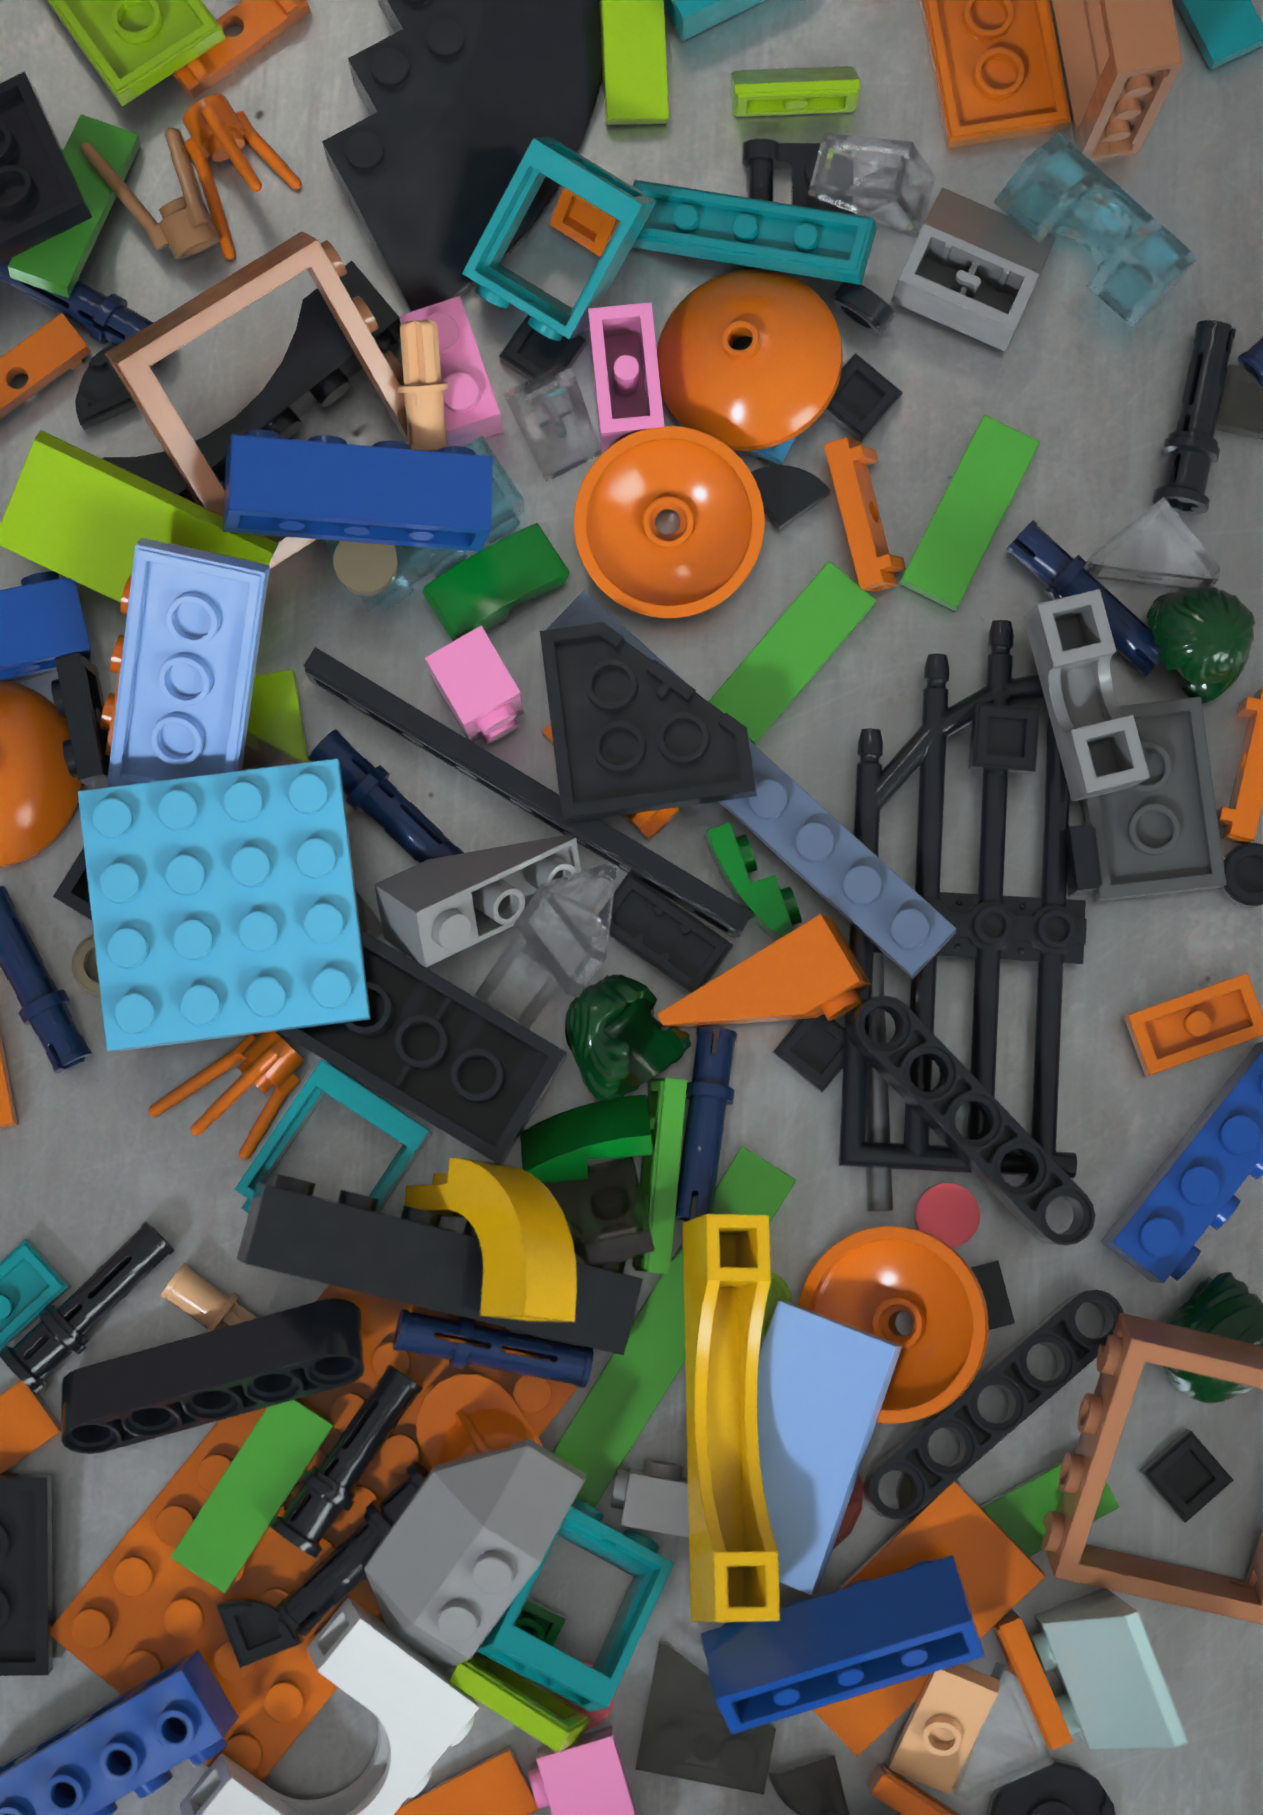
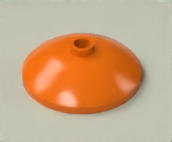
M746 269L719 275L690 292L673 310L664 325L657 345L661 395L672 416L682 427L709 434L722 441L732 450L755 451L780 445L810 427L825 411L836 392L843 366L842 340L837 323L822 298L809 286L794 277L763 269ZM741 336L752 338V343L748 348L744 350L732 349V344L737 338Z
M679 426L640 430L620 439L606 449L597 458L583 479L574 510L575 542L582 563L592 580L608 597L621 606L636 613L657 618H681L699 614L715 607L730 597L743 584L753 569L761 550L765 528V515L761 494L752 473L743 460L731 448L715 437L699 430ZM665 509L675 511L680 520L677 530L670 534L661 533L655 524L656 516Z
M5 680L0 681V868L27 861L42 853L58 840L70 825L79 808L78 791H83L84 784L78 780V777L73 778L65 762L63 742L70 739L66 717H61L55 705L45 696L24 685Z
M880 1226L858 1231L845 1237L826 1251L817 1261L805 1281L798 1303L799 1306L902 1346L876 1422L899 1424L932 1416L956 1401L966 1391L979 1371L985 1356L989 1332L988 1311L984 1294L978 1279L966 1261L952 1247L939 1238L921 1230L900 1226ZM902 1311L907 1312L913 1320V1328L906 1336L899 1333L895 1325L896 1317Z

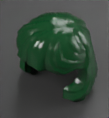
M1183 587L1177 592H1169L1158 596L1153 601L1147 613V623L1155 637L1154 644L1160 646L1159 657L1164 662L1167 671L1177 670L1187 681L1194 684L1181 688L1188 698L1201 697L1202 703L1213 701L1232 686L1245 668L1254 640L1253 627L1255 619L1253 613L1236 595H1231L1216 587Z
M619 974L607 975L596 984L584 988L570 1003L565 1018L566 1041L580 1069L583 1083L588 1091L601 1101L617 1099L619 1096L623 1097L626 1093L636 1091L642 1084L651 1081L655 1076L666 1071L671 1064L678 1062L692 1044L689 1040L690 1035L688 1032L681 1031L678 1027L664 1026L654 1017V1006L657 998L646 985Z
M1232 1272L1218 1274L1213 1279L1208 1276L1202 1280L1190 1299L1176 1310L1166 1322V1324L1263 1346V1302L1256 1294L1249 1293L1248 1286L1244 1282L1235 1279ZM1162 1366L1170 1384L1174 1385L1177 1391L1184 1392L1192 1399L1204 1403L1224 1402L1238 1394L1256 1389V1387Z

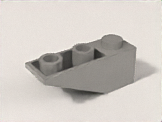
M571 834L428 859L374 884L384 939L425 968L584 892L577 839Z

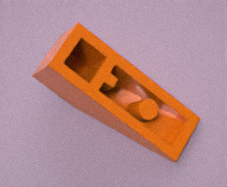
M819 914L656 1015L662 1025L678 1028L818 1018L823 1014L830 1021L858 1006L862 1001L857 993L871 986V983L835 921L830 917Z

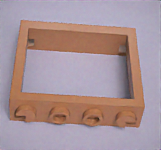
M1049 0L1078 162L1139 153L1183 65L1172 1Z
M303 231L105 353L196 504L223 517L225 491L150 366L306 269L406 444L408 443L404 393H398L397 389L398 385H404L403 368L391 351L382 354L371 333L379 329L378 324L360 296H356L353 299L349 296L340 280V277L347 274V270L335 248L328 240L320 244L318 239ZM264 535L279 543L269 564L270 569L317 539Z
M1120 1313L1113 1335L1108 1336L1106 1346H1099L1097 1371L1100 1372L1094 1394L1086 1393L1082 1399L1077 1421L1078 1431L1081 1432L1075 1453L1067 1452L1063 1458L1058 1481L1059 1490L1062 1493L1056 1512L1048 1511L1045 1515L1043 1522L1046 1532L1040 1548L1046 1551L1055 1578L1263 1625V1530L1246 1580L1086 1544L1145 1362L1263 1389V1346Z

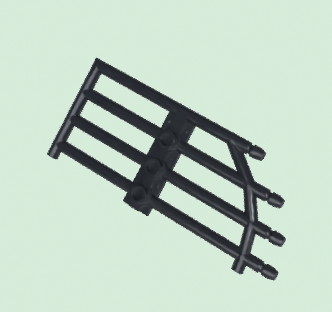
M994 620L990 627L988 647L991 648V653L988 655L987 686L948 708L949 690L946 689V683L949 681L950 668L947 655L928 654L924 667V680L927 686L923 689L922 726L883 770L882 764L879 762L880 757L883 756L881 730L872 728L861 730L857 750L860 762L857 764L854 836L878 857L880 810L920 766L915 891L956 928V934L911 979L909 1008L934 1034L937 956L975 959L970 1073L995 1098L1000 960L1038 962L1031 1137L1070 1178H1075L1077 1171L1076 1153L1056 1152L1063 964H1083L1087 919H1085L1086 900L1066 899L1068 860L1066 829L1069 828L1070 793L1049 713L1041 898L1003 896L1008 772L983 770L978 894L940 892L947 737L972 723V709L976 703L1011 706L1012 703L1044 698L1038 674L1012 679L1013 656L1010 654L1014 642L1012 623L1008 620ZM850 923L849 947L871 983V986L857 993L861 1001L864 1002L872 998L874 953L883 952ZM854 1008L845 1014L839 1166L973 1173L948 1146L929 1145L930 1127L906 1101L904 1144L865 1142L869 1062L854 1048L848 1038L847 1023L849 1015ZM871 1011L866 1016L864 1023L865 1032L869 1038ZM923 1055L915 1058L911 1064L910 1078L915 1087L921 1091L930 1092L932 1087L933 1060ZM969 1103L967 1139L972 1140L979 1136L983 1130L984 1116L976 1105ZM1011 1150L1003 1157L1000 1170L1002 1175L1028 1176L1029 1165L1022 1153L1018 1150Z

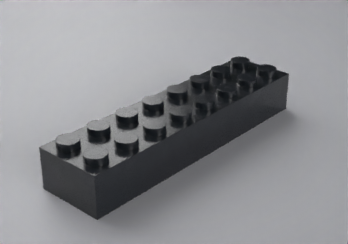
M83 847L53 897L92 920ZM360 929L371 1019L277 1032L497 1164H503L565 1061L567 1052Z

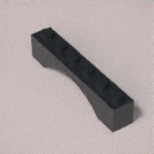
M351 261L345 265L347 274L340 277V280L351 299L360 296L373 314L379 329L371 334L382 354L387 351H391L394 354L400 346V343L397 341L400 339V317L355 263ZM318 288L302 300L293 338L282 363L262 392L236 417L207 436L195 440L218 481L224 485L226 456L232 435H243V433L250 430H270L280 434L282 439H289L301 427L302 421L300 418L318 403L322 407H327L337 401L350 388L351 382L349 379L363 368ZM165 451L138 457L103 458L105 461L196 503Z

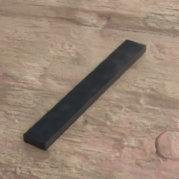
M315 647L303 665L310 682L559 833L575 836L579 845L625 873H632L663 896L734 939L735 937H740L751 919L753 912L599 818L565 823L562 818L559 794Z

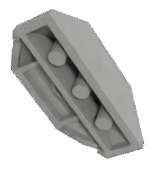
M531 1439L511 1444L508 1449L482 1452L435 1465L367 1560L364 1567L387 1628L407 1645L445 1671L469 1660L541 1563L583 1485L586 1474Z

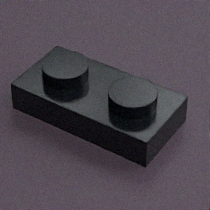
M80 652L57 657L55 662L59 679L52 680L51 691L59 715L67 719L70 739L63 742V753L68 771L73 778L78 777V780L90 789L113 787L107 785L110 756L105 755L109 732L100 729L104 700L98 669Z

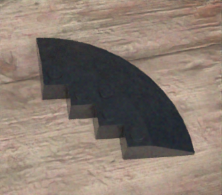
M378 0L379 6L395 34L348 58L353 84L371 116L322 141L330 170L409 312L458 296L462 297L478 284L463 275L462 272L533 138L550 136L573 151L578 152L588 125L590 126L603 75L600 0ZM547 176L545 177L504 256L507 253L511 254L525 239L524 235L531 228L543 209L547 210L561 188L560 184Z

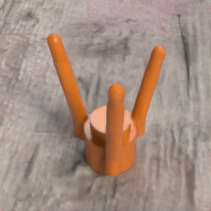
M213 94L197 101L185 112L182 119L191 137L184 143V146L195 163L211 219L220 236L219 242L225 259L231 261L235 259L236 252L208 157L211 156L215 162L225 161L230 158L249 188L253 192H258L262 188V183L241 150L246 140L292 189H300L302 182L288 167L286 162L257 133L243 111L235 113L224 95Z
M275 1031L261 1033L257 1038L250 1034L235 1049L151 1105L148 1113L152 1117L159 1116L244 1060L237 1067L242 1075L191 1126L190 1131L195 1136L201 1135L253 1084L264 1094L274 1085L273 1093L239 1151V1157L242 1160H248L258 1143L262 1140L286 1097L301 1082L294 1072L303 1064L304 1059Z

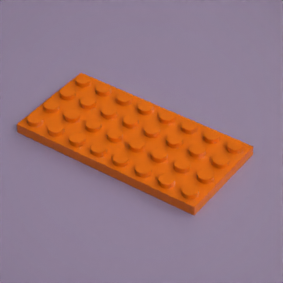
M329 1284L316 1301L344 1299L353 1302L360 1309L365 1370L363 1375L353 1383L298 1398V1400L335 1423L307 1469L310 1470L313 1465L319 1468L359 1408L369 1397L389 1364L422 1386L423 1389L407 1408L386 1442L352 1489V1492L356 1494L353 1498V1506L349 1511H340L319 1542L322 1551L317 1558L299 1549L269 1526L226 1593L218 1590L170 1558L266 1408L222 1419L211 1429L51 1626V1637L121 1695L199 1650L239 1716L224 1736L228 1745L217 1755L204 1762V1764L210 1767L218 1756L223 1753L263 1782L338 1688L337 1685L317 1671L306 1649L348 1597L384 1624L385 1621L366 1576L306 1636H302L304 1641L301 1644L240 1668L216 1605L230 1599L250 1598L267 1602L276 1607L294 1589L302 1584L339 1545L343 1544L365 1521L363 1514L366 1512V1507L373 1500L381 1502L408 1476L406 1468L413 1461L418 1462L431 1472L432 1467L425 1458L416 1437V1416L424 1396L438 1382L456 1374H479L497 1382L512 1397L537 1437L542 1434L578 1389L577 1385L519 1375L513 1372L466 1363L464 1369L450 1367L448 1359L405 1350H393L395 1329L401 1309L457 1321L459 1316ZM474 1319V1325L511 1332L504 1326ZM434 1335V1337L437 1338V1339H442V1340H447V1341H452V1342H457V1343L460 1342V1343L470 1344L471 1346L486 1348L484 1345L475 1344V1343H470V1342H462V1341L452 1340V1339H450V1338H445V1337H441V1336H436V1335ZM501 1349L506 1353L545 1360L540 1356ZM301 1478L276 1516L282 1517L304 1485Z

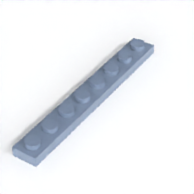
M585 590L546 629L604 622L622 635L625 641L652 661L656 660L679 677ZM750 741L757 796L719 801V803L913 979L956 934V928Z

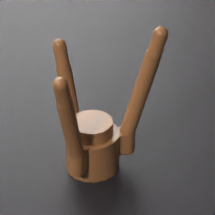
M168 128L165 131V137L184 196L165 204L159 209L163 218L159 223H157L93 145L89 142H83L80 146L81 152L146 230L155 251L169 246L174 258L178 260L197 254L220 240V236L202 201L189 154L184 146L183 137L179 129Z

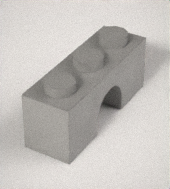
M1100 589L1037 604L1024 617V622L1072 802L1131 788L1147 780L1150 776L1134 716H1125L1113 689L1110 660L1111 656L1117 651Z

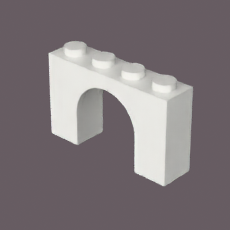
M348 1597L306 1649L320 1674L368 1708L377 1717V1745L365 1771L350 1786L334 1795L321 1799L300 1800L276 1792L221 1753L179 1804L182 1815H394L407 1797L413 1798L423 1790L431 1777L432 1766L448 1746L457 1745L468 1734L474 1722V1714L479 1709V1706L473 1697L449 1682L452 1674L432 1663L395 1636L383 1622Z

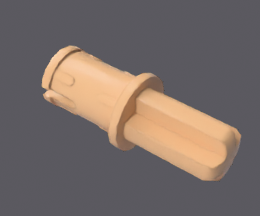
M431 320L407 321L400 326L404 385L397 386L398 393H404L407 444L410 445L411 450H438L448 446L443 390L449 389L448 382H442L438 326L435 321Z
M186 1263L180 1267L160 1295V1297L169 1300L206 1327V1332L258 1318L237 1303L239 1295L234 1293L229 1297L190 1269V1266Z

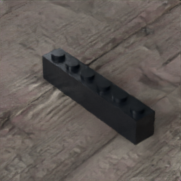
M277 1174L274 1186L256 1183L237 1259L245 1264L624 1356L643 1281L641 1278L624 1273L625 1260L589 1252L586 1264L576 1261L577 1296L575 1322L523 1321L480 1316L483 1256L478 1236L469 1221H466L464 1231L460 1233L440 1228L439 1224L442 1215L404 1205L400 1218L376 1212L379 1199L345 1190L340 1191L338 1202L313 1196L316 1183Z

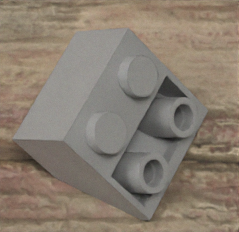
M942 187L898 278L891 302L1006 351L1056 237Z

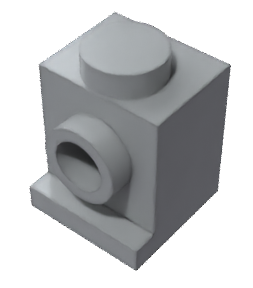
M645 1460L643 1470L617 1468L610 1507L623 1509L621 1526L689 1538L688 1478L682 1477L683 1466L662 1461Z

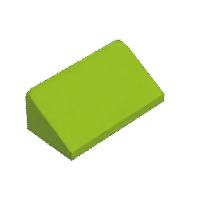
M851 66L737 70L731 73L732 114L736 115V117L853 112V110H856L860 92V78L855 68Z

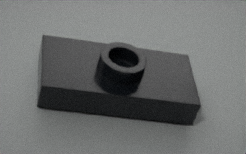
M628 872L592 922L596 929L689 994L710 981L733 948V944L630 872Z

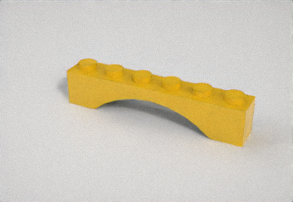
M705 1214L682 1223L691 1622L780 1621L778 1550L770 1526L764 1496L757 1425L759 1349L764 1310L771 1282L769 1215Z

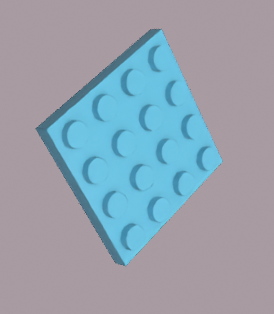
M338 759L78 791L107 1051L116 1052L371 1019L341 767Z

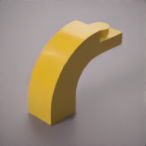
M449 1158L448 1173H433L432 1184L406 1185L405 1206L437 1213L444 1217L466 1218L473 1226L478 1236L483 1256L480 1316L523 1321L575 1322L577 1270L571 1233L557 1200L539 1179L521 1168L509 1165H499L463 1158Z

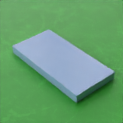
M141 538L136 543L107 779L108 786L116 787L242 771L270 565Z
M787 1300L777 1301L759 1354L757 1378L759 1458L770 1526L778 1550L779 1582L813 1595L819 1591L902 1346Z

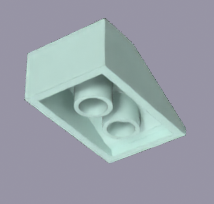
M1100 1589L1034 1615L1040 1633L1030 1636L1031 1643L1044 1673L1055 1670L1064 1694L1055 1699L1071 1735L1079 1733L1080 1739L1090 1749L1168 1748L1188 1743L1137 1610L1110 1590Z

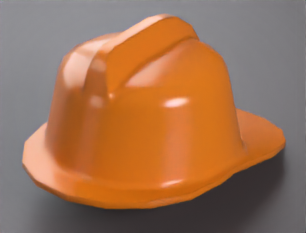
M456 1374L438 1382L424 1396L416 1416V1437L432 1469L435 1465L478 1453L508 1449L511 1444L529 1439L542 1446L539 1438L512 1397L497 1382L479 1374Z

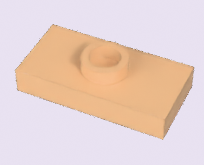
M961 1664L930 1673L890 1755L888 1769L949 1795L999 1694L1000 1680Z

